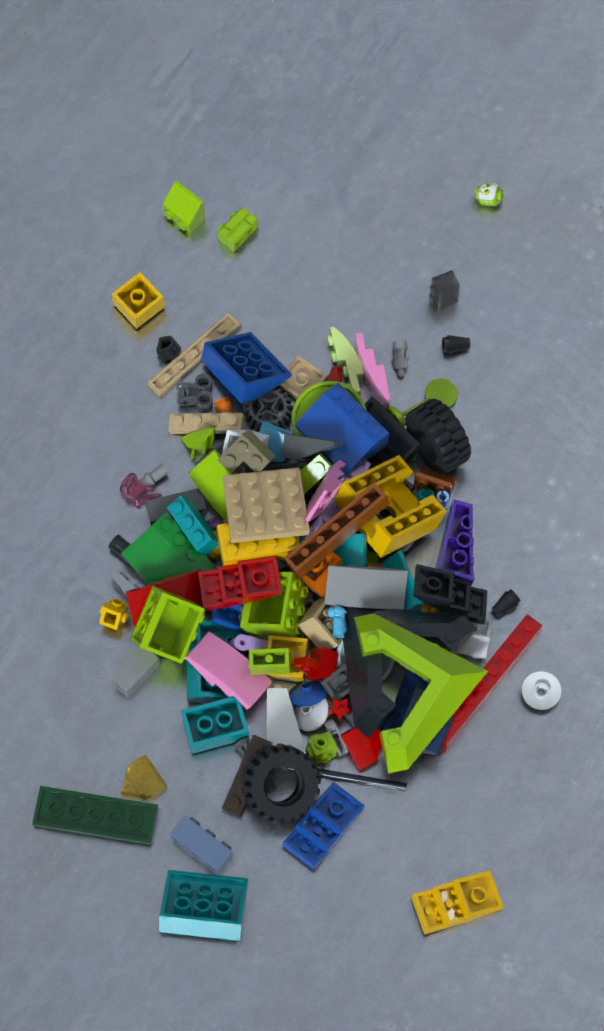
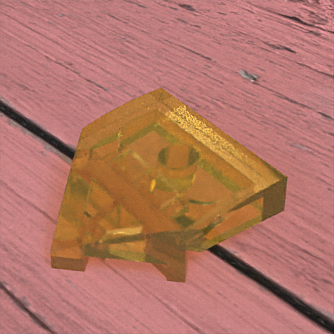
M144 755L128 765L121 794L141 797L145 801L147 797L151 798L166 790L168 786L147 755Z

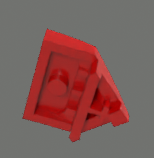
M356 727L341 734V738L359 770L377 761L382 745L380 733L383 730H377L369 739Z

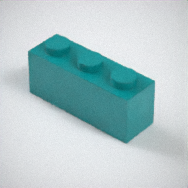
M180 495L167 507L197 552L208 555L219 546L217 536L191 499Z

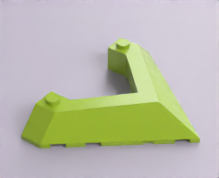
M376 614L354 617L362 656L383 653L429 683L402 727L381 731L380 733L388 774L408 770L488 671Z

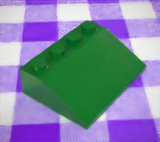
M167 512L121 553L148 584L161 581L166 577L201 569V571L217 570L205 554L196 551L182 529Z

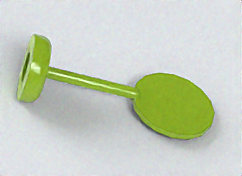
M437 378L427 384L425 400L402 413L395 407H388L386 410L405 427L404 416L409 411L429 399L440 400L443 404L451 407L456 403L458 390L451 381Z

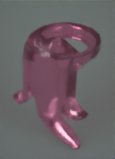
M135 473L127 475L120 486V492L135 500L136 507L141 505L139 498L147 501L162 496L160 493L149 495L144 492L152 491L154 486L147 487L142 484Z

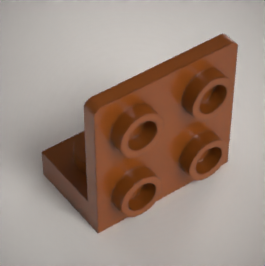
M420 467L419 472H416L414 476V490L419 493L420 490L428 488L433 490L436 497L438 492L441 491L443 494V491H446L449 494L450 501L457 478Z

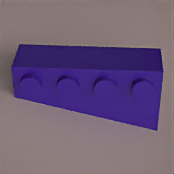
M454 499L449 509L435 568L454 572V578L471 581L472 585L475 580L473 568V504Z

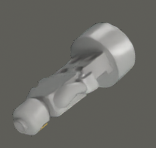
M399 340L392 343L395 359L391 361L393 362V368L397 370V376L403 377L405 375L404 369L407 368V362L409 361V357L405 355L408 347L407 341Z

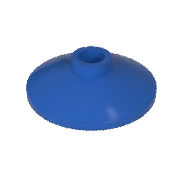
M307 681L295 685L288 694L293 705L306 707L321 702L326 697L327 691L320 682Z

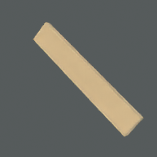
M228 312L147 382V385L161 398L202 362L201 357L205 342L230 337L242 327L241 323Z

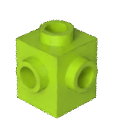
M327 731L320 735H312L307 740L305 750L306 755L316 765L318 763H326L335 757L338 747L330 732Z

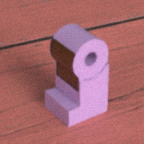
M240 634L233 638L229 645L241 654L249 655V649H267L268 641Z

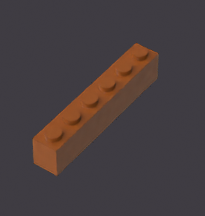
M375 482L372 483L285 556L284 559L288 566L301 579L390 504L387 495Z

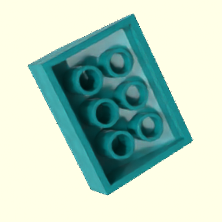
M203 620L198 624L196 638L193 642L191 641L188 648L189 653L208 632L214 634L227 644L233 638L243 633L212 621ZM242 654L249 660V655ZM187 660V701L210 703L229 698L217 684L212 686Z
M168 870L159 915V932L240 941L248 878Z

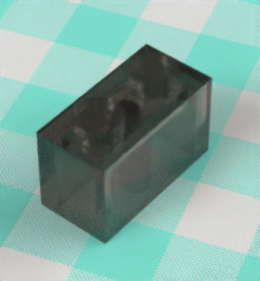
M453 270L432 278L429 299L432 304L436 305L437 309L458 302L460 284Z

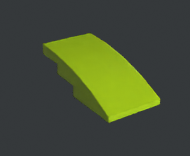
M214 449L191 469L188 475L222 518L228 519L222 475L240 473L235 470L231 474L218 461L221 455Z

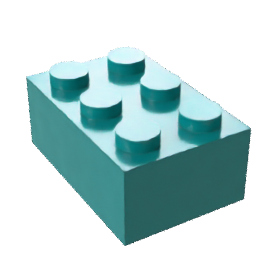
M234 696L181 710L192 754L235 743L249 737L241 703Z

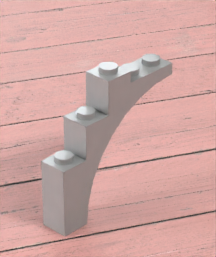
M114 569L109 574L110 581L118 588L126 601L125 591L140 588L137 584L132 585L128 581L129 578L123 572L118 573ZM132 642L129 654L122 668L112 679L114 686L125 696L129 697L160 665L159 655L142 649Z

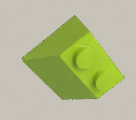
M176 180L163 202V213L169 220L173 219L181 230H186L191 234L205 220L204 202Z

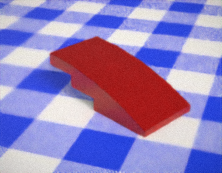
M276 556L237 561V564L218 566L217 570L198 572L204 611L242 605L282 594Z
M201 569L166 577L161 581L145 584L144 587L125 591L134 628L152 586L195 602L203 607L198 572H201Z

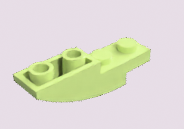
M330 327V334L327 335L329 346L332 345L334 350L331 351L332 360L337 363L338 367L342 368L344 378L348 377L349 383L346 384L360 395L361 391L358 382L364 381V372L358 355L344 335L335 327Z

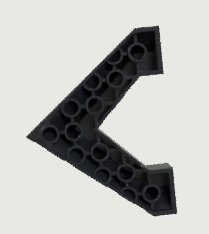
M341 606L347 611L345 614L347 631L342 639L354 726L369 739L396 712L397 706L382 692L381 653L362 656L354 617L376 614L432 643H436L453 654L478 628L464 615Z

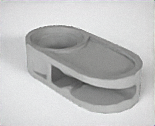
M332 718L326 720L323 727L325 732L329 731L338 747V757L348 753Z

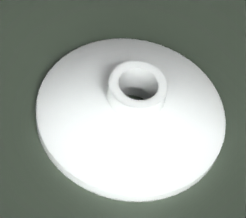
M534 672L524 680L522 696L525 702L535 709H549L559 701L561 685L557 678L548 672ZM543 690L545 694L541 696L537 691Z
M324 698L321 702L312 706L295 707L294 714L298 727L301 730L314 731L325 723L329 714L327 700Z

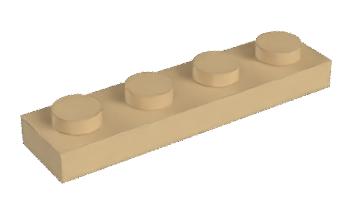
M243 413L170 414L168 431L170 434H189L203 428L214 427L215 434L227 433L228 429L243 430L245 416Z

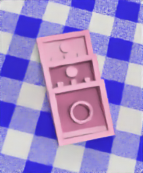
M356 333L354 350L363 368L365 384L372 396L387 409L390 407V395L384 364L376 365L373 348L365 349L363 333Z
M341 460L331 467L310 499L306 508L305 520L307 522L324 513L343 482L340 480L345 474L342 470L346 465Z
M210 632L185 657L212 686L217 684L228 697L234 696L246 709L251 708L272 683L266 675H251L249 660Z

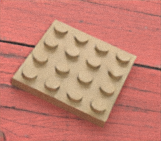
M299 468L222 475L231 543L310 535L309 523L305 520L307 511Z

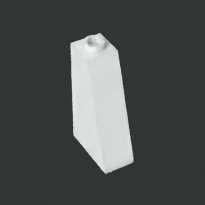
M280 685L267 688L266 740L273 742L272 745L274 746L277 743L291 745L306 754L287 688H283Z

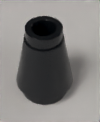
M452 335L442 338V350L448 354L470 349V338Z
M510 589L508 592L505 591L491 609L500 617L518 606L521 600Z

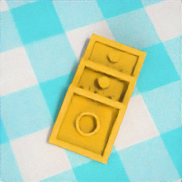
M490 870L458 878L450 883L438 885L430 890L415 893L411 896L424 935L504 909Z

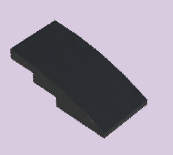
M416 564L413 597L444 613L464 615L469 621L484 625L486 620L487 590L471 587V581L454 578V572Z

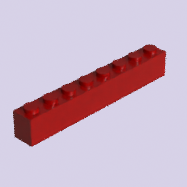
M526 614L486 663L483 669L488 672L456 710L442 748L446 750L501 683L541 633L542 624Z

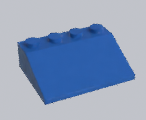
M252 332L204 343L201 361L241 404L259 399L292 376V373Z
M339 383L326 391L295 424V427L304 436L344 441L342 446L322 454L333 465L339 460L344 462L346 465L342 472L345 473V477L388 445L389 432Z

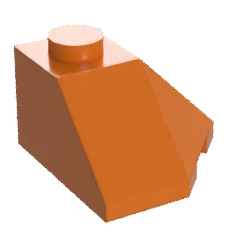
M332 552L304 575L301 580L312 591L324 598L329 564L341 566L343 560Z

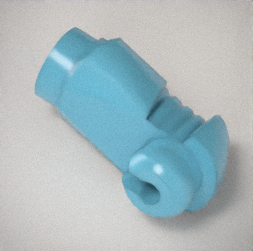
M336 605L335 608L330 607L328 609V616L333 618V637L344 638L347 631L345 621L347 611L341 606Z

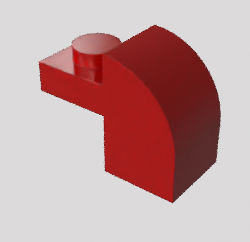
M325 647L311 649L310 657L294 658L293 666L299 668L301 672L307 673L306 680L328 678L336 669L339 653Z

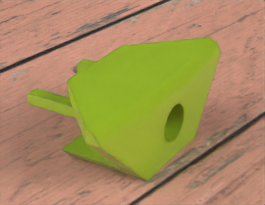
M214 427L203 428L181 437L186 446L192 448V459L195 457V450L196 453L205 455L206 451L213 449Z

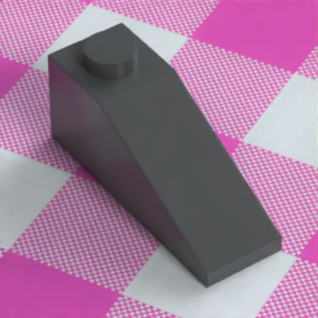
M284 434L282 457L289 458V462L300 463V459H309L317 456L319 453L322 454L340 447L344 441L297 434Z

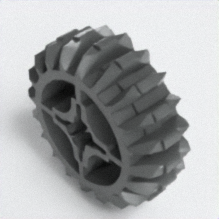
M274 388L259 399L244 403L243 409L245 410L243 414L246 416L244 419L246 423H249V428L255 427L254 431L258 432L261 429L262 421H266L286 429V424L291 423L290 418H292L293 411L292 400L287 398L288 394L286 392L281 394L282 390L280 388L277 391ZM256 405H258L260 410L258 411V414L255 416L253 413V409ZM281 405L283 408V413L279 417L277 410L278 407Z

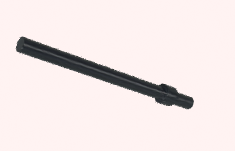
M288 767L289 772H295L293 768ZM319 768L317 773L319 777L406 791L407 783Z

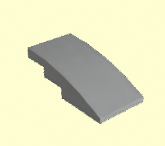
M329 564L325 604L404 610L408 570Z

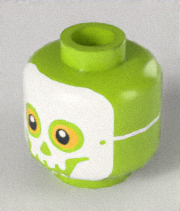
M483 182L476 189V200H479V203L484 206H497L504 198V190H501L498 183Z

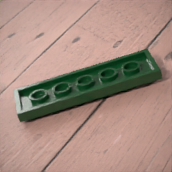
M40 786L32 825L151 845L159 806L158 804Z

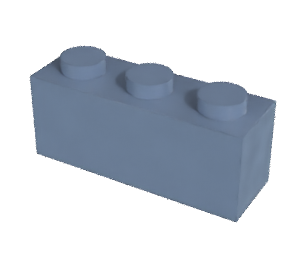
M184 816L170 833V838L217 875L233 857L231 846L224 841L220 843L215 839L216 835L209 829L203 830L200 827V823L193 817L189 819L187 816Z

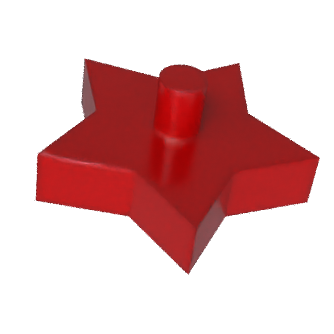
M333 698V706L328 712L335 713L340 720L345 713L351 712L347 707L348 699L337 700Z

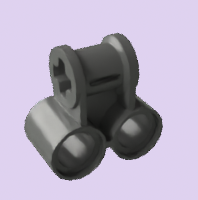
M201 373L195 378V383H179L177 385V390L179 391L178 405H197V409L201 413L212 411L213 396L211 392L213 386L210 375ZM201 383H207V384H208V385L205 386V387L200 386ZM202 400H208V401H209V402L206 403V404L200 403Z

